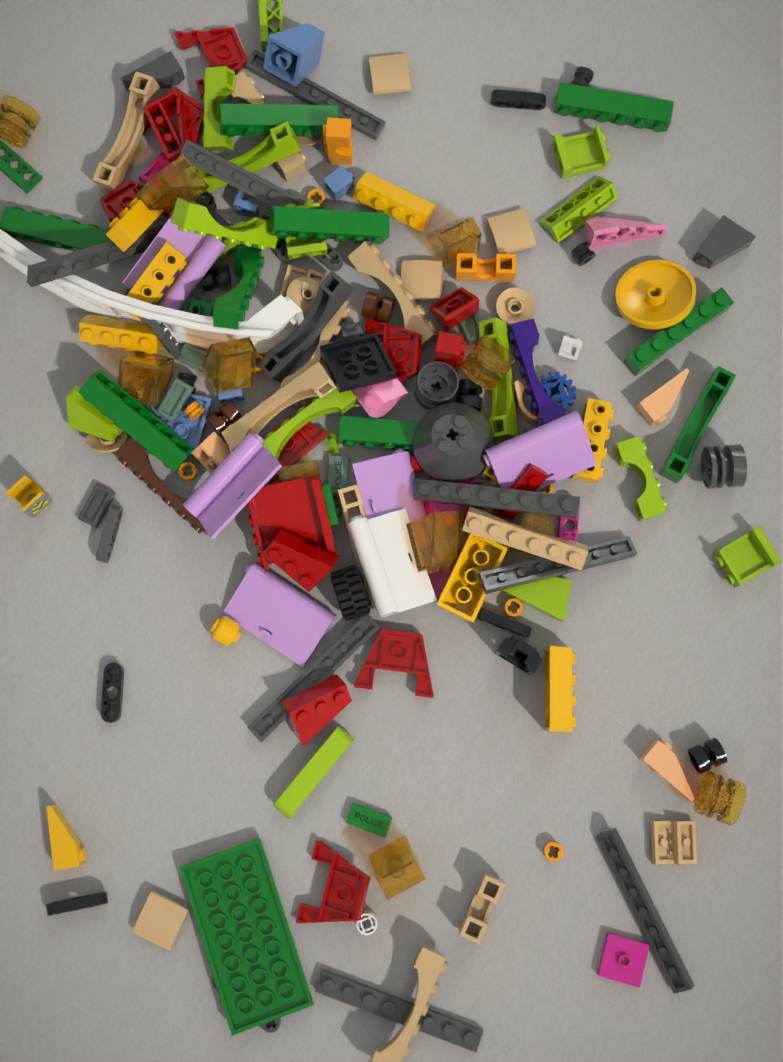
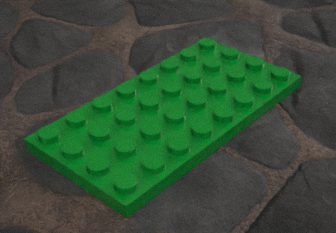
M261 837L180 866L231 1035H236L313 1006L314 1001Z

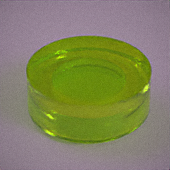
M336 433L329 434L328 444L331 453H340Z

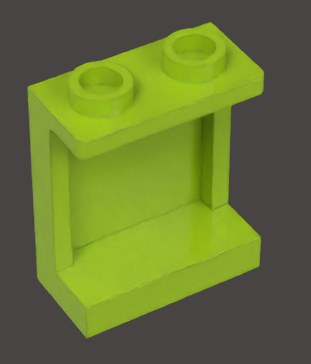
M599 125L595 126L591 132L563 138L562 133L554 135L552 147L562 179L606 169L611 155L609 149L605 147V134L600 130Z
M308 201L304 205L288 204L284 207L320 209V203ZM296 237L285 239L289 260L327 254L326 241H316L315 238L297 240Z
M760 526L713 553L716 564L723 568L726 573V580L734 588L781 562L780 557Z

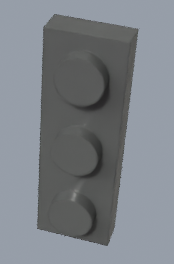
M155 319L149 322L148 325L176 360L181 357L182 354L178 350L181 346L163 323L159 325Z

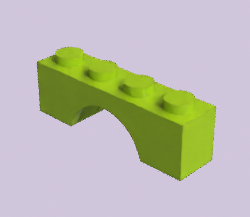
M227 66L205 68L203 78L205 85V95L203 96L204 134L202 137L204 148L213 152L233 151L234 137L220 135L219 108L220 103H223L229 94L235 92V71Z
M640 436L616 443L613 449L619 466L633 469L638 473L642 481L641 495L633 503L639 522L664 514L667 502L664 497H661L659 492L660 483L657 478H654L652 461L647 458L645 453L647 452L645 442L641 441Z

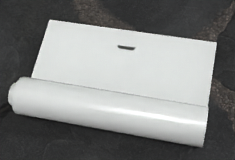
M405 508L368 520L363 518L362 515L350 519L351 522L348 523V527L379 618L437 601Z

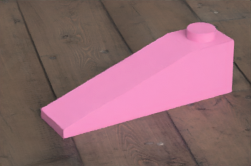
M596 216L586 220L583 229L589 249H596L662 237L665 235L668 227L664 224L609 217L599 218Z
M398 378L353 389L355 396L368 415L379 419L409 394Z

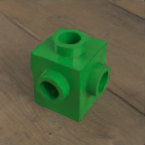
M200 297L199 300L192 298L187 312L213 317L214 305L211 304L212 300Z

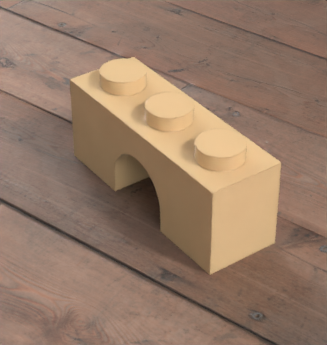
M485 872L483 873L458 930L459 936L478 945L480 944L488 926L487 922L491 910L497 904L505 886L502 880Z

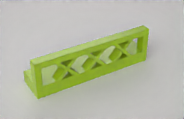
M258 0L260 38L263 52H266L268 36L277 33L279 30L284 31L282 0ZM272 1L279 5L274 12L268 8ZM273 18L280 22L275 29L269 25Z
M599 176L540 220L541 226L550 230L555 242H561L585 224L586 220L594 217L618 199L613 182Z

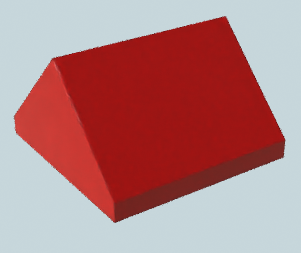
M460 287L430 306L429 309L444 331L447 332L478 312L479 298Z

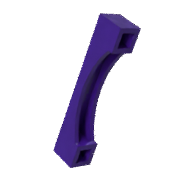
M534 318L511 324L508 339L510 344H514V357L516 361L520 362L519 372L521 378L526 380V394L531 396V409L533 413L536 412L538 417L536 419L537 427H540L567 414L563 404L558 405L548 396L536 376L532 353L534 346L539 344V332Z

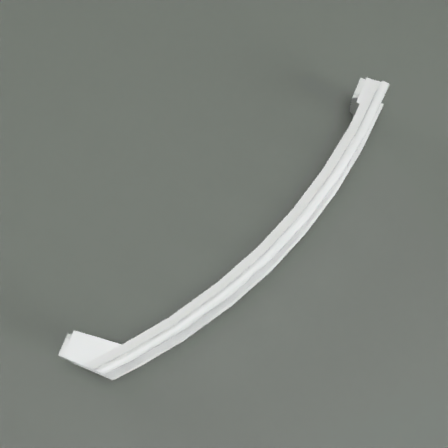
M0 229V257L27 276L29 265L46 261L45 258L32 252ZM73 274L40 285L71 304L94 315L147 324L155 319L159 325L163 323L177 342L183 344L186 342L196 347L211 350L266 355L270 349L285 340L304 320L302 309L288 296L283 297L282 295H279L248 321L241 322L237 330L214 327L213 317L153 305L107 290ZM128 313L139 316L141 319L137 321Z

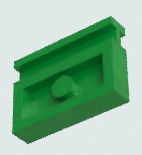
M330 482L322 483V489L330 525L339 524L338 517H341L339 505L335 506L333 498L337 497L335 486H330Z

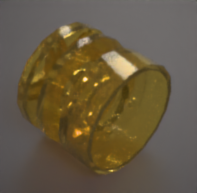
M3 96L0 101V138L13 146L26 148L28 140L32 136L30 131H35L41 119L40 115L23 101L12 96Z
M482 336L473 348L474 353L468 354L467 359L461 364V368L473 382L485 389L494 390L498 382L503 379L502 374H506L515 363V359L500 343Z
M707 771L696 792L694 802L695 813L705 814L709 818L715 814L717 821L733 825L741 813L746 795V786L744 783L733 779H728L724 783L722 775L716 776L714 772Z

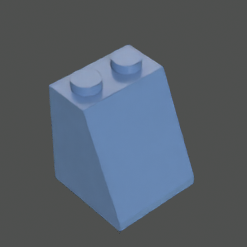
M308 23L270 34L268 36L263 69L296 87L319 64L325 32Z

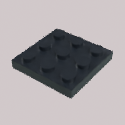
M377 333L320 346V353L339 393L397 379V372Z

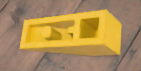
M56 804L46 806L53 871L83 865L84 860H86V850L82 848V843Z

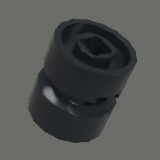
M228 264L217 265L216 268L211 266L201 280L204 292L215 291L216 288L220 290L232 289ZM216 275L220 276V280L216 281Z
M477 379L459 380L457 394L460 396L457 397L456 402L467 404L481 411L482 398L479 395L482 394L483 382Z
M716 738L704 742L703 746L697 745L688 749L689 758L699 774L711 770L712 765L718 767L727 763L725 751Z

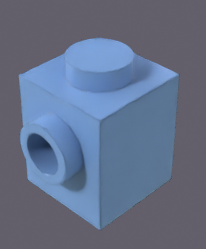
M342 165L323 178L325 189L335 201L354 189V176L349 170H345Z

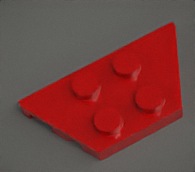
M289 415L286 419L290 418L291 420L293 416ZM279 423L271 431H277L281 427V423ZM310 423L300 428L282 449L278 458V462L282 467L269 480L270 483L274 482L327 438L330 433Z

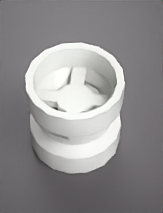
M370 910L362 911L361 920L356 922V927L361 934L371 935L375 932L378 924L376 914Z

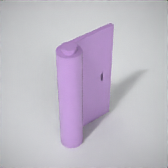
M171 215L122 283L131 289L168 240L187 255L185 258L187 264L181 272L176 270L173 274L175 280L169 288L165 286L162 289L163 296L158 303L153 301L152 304L179 310L227 247V244L223 240L210 237L208 233L205 237L195 234V230H191L190 233L178 230V225L171 222Z
M574 411L485 450L486 454L483 455L487 467L492 466L500 488L506 489L511 488L530 463L542 469L548 475L537 490L597 465L578 411Z
M256 432L254 434L249 433L183 503V506L200 521L212 539L228 525L282 467L278 460L264 446L263 442L265 440Z
M398 449L393 451L391 455L352 464L367 520L405 508L419 549L434 545L423 501L414 499L417 479L410 463L409 451Z
M257 562L253 563V565L249 563L243 572L245 574L243 580L222 614L238 622L241 627L303 668L337 615L269 570L265 571L264 567Z

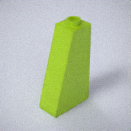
M552 577L500 590V592L520 600L522 603L557 621L563 622L566 617L572 580Z

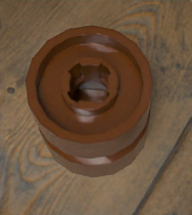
M368 291L362 306L361 316L371 319L376 317L378 321L388 323L395 299L387 296L380 298L379 294Z
M225 400L218 407L219 411H213L206 417V420L222 437V431L242 418V415L228 400Z

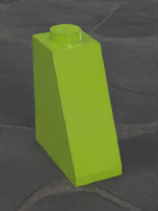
M76 385L66 396L69 428L113 442L122 433L123 429L118 428L110 418L103 415L92 403L86 401L78 393L81 387Z

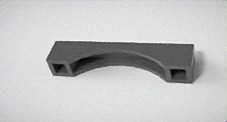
M331 270L320 284L314 303L304 320L285 340L270 349L257 366L270 378L282 382L355 288Z

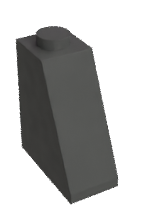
M723 215L698 249L693 259L696 260L698 265L710 269L749 247L756 236Z

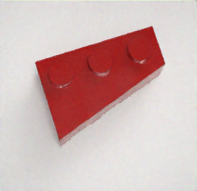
M176 89L143 107L167 159L173 166L184 162L178 157L186 139L189 140L184 98Z
M439 331L434 362H445L451 365L457 372V368L462 367L466 347V343H462L464 336Z
M280 530L269 541L262 552L265 557L308 592L333 569L339 558V555L335 553L333 555L321 550L322 548L317 545L315 547L304 542V539L284 530Z
M336 674L283 701L282 704L296 737L304 746L340 713L352 699L346 684Z

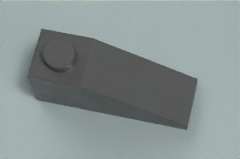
M169 51L121 78L126 91H130L129 87L136 71L153 77L161 88H170L173 85H178L185 79V76L175 56Z

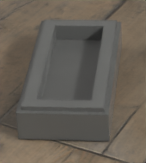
M97 483L78 519L97 528L116 493Z

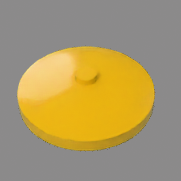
M666 260L645 261L627 270L618 281L615 292L616 305L623 318L637 327L644 329L667 328L681 322L693 309L696 301V284L691 274L684 267Z

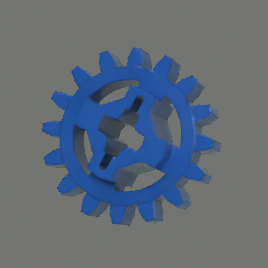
M549 372L548 378L542 375V382L540 384L544 391L554 402L559 405L563 404L567 412V405H574L571 399H576V394L573 393L576 391V386H571L573 380L567 381L566 374L559 377V372L555 376H552V373ZM564 386L566 387V389H567V391H568V395H566V393L563 392V387H564ZM558 390V394L551 397V393H555Z

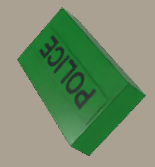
M353 803L346 823L386 837L392 817Z

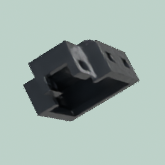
M514 637L503 639L495 652L497 656L529 675L535 673L543 660L538 657L540 653L536 651L537 649Z

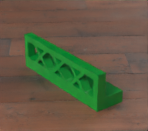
M0 139V150H6V157H0V171L28 194L43 177ZM19 161L20 169L14 170L10 166V162ZM32 173L35 177L28 183L24 179V174Z

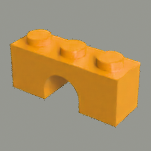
M327 118V125H323L325 156H328L329 163L352 165L353 138H351V119Z
M457 253L455 281L514 282L516 254H496L495 258L488 260L479 259L477 254Z

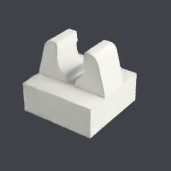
M570 335L563 336L558 355L577 360L583 341L580 338H570Z

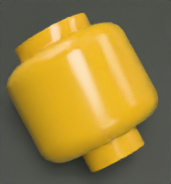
M227 616L217 617L209 630L212 632V639L224 646H229L232 642L236 643L241 636L239 623Z

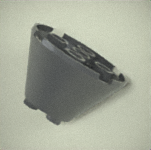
M457 402L443 403L427 411L417 423L413 434V451L418 464L430 476L443 482H463L478 475L486 466L483 455L486 454L485 450L493 447L494 444L492 429L487 419L475 408Z

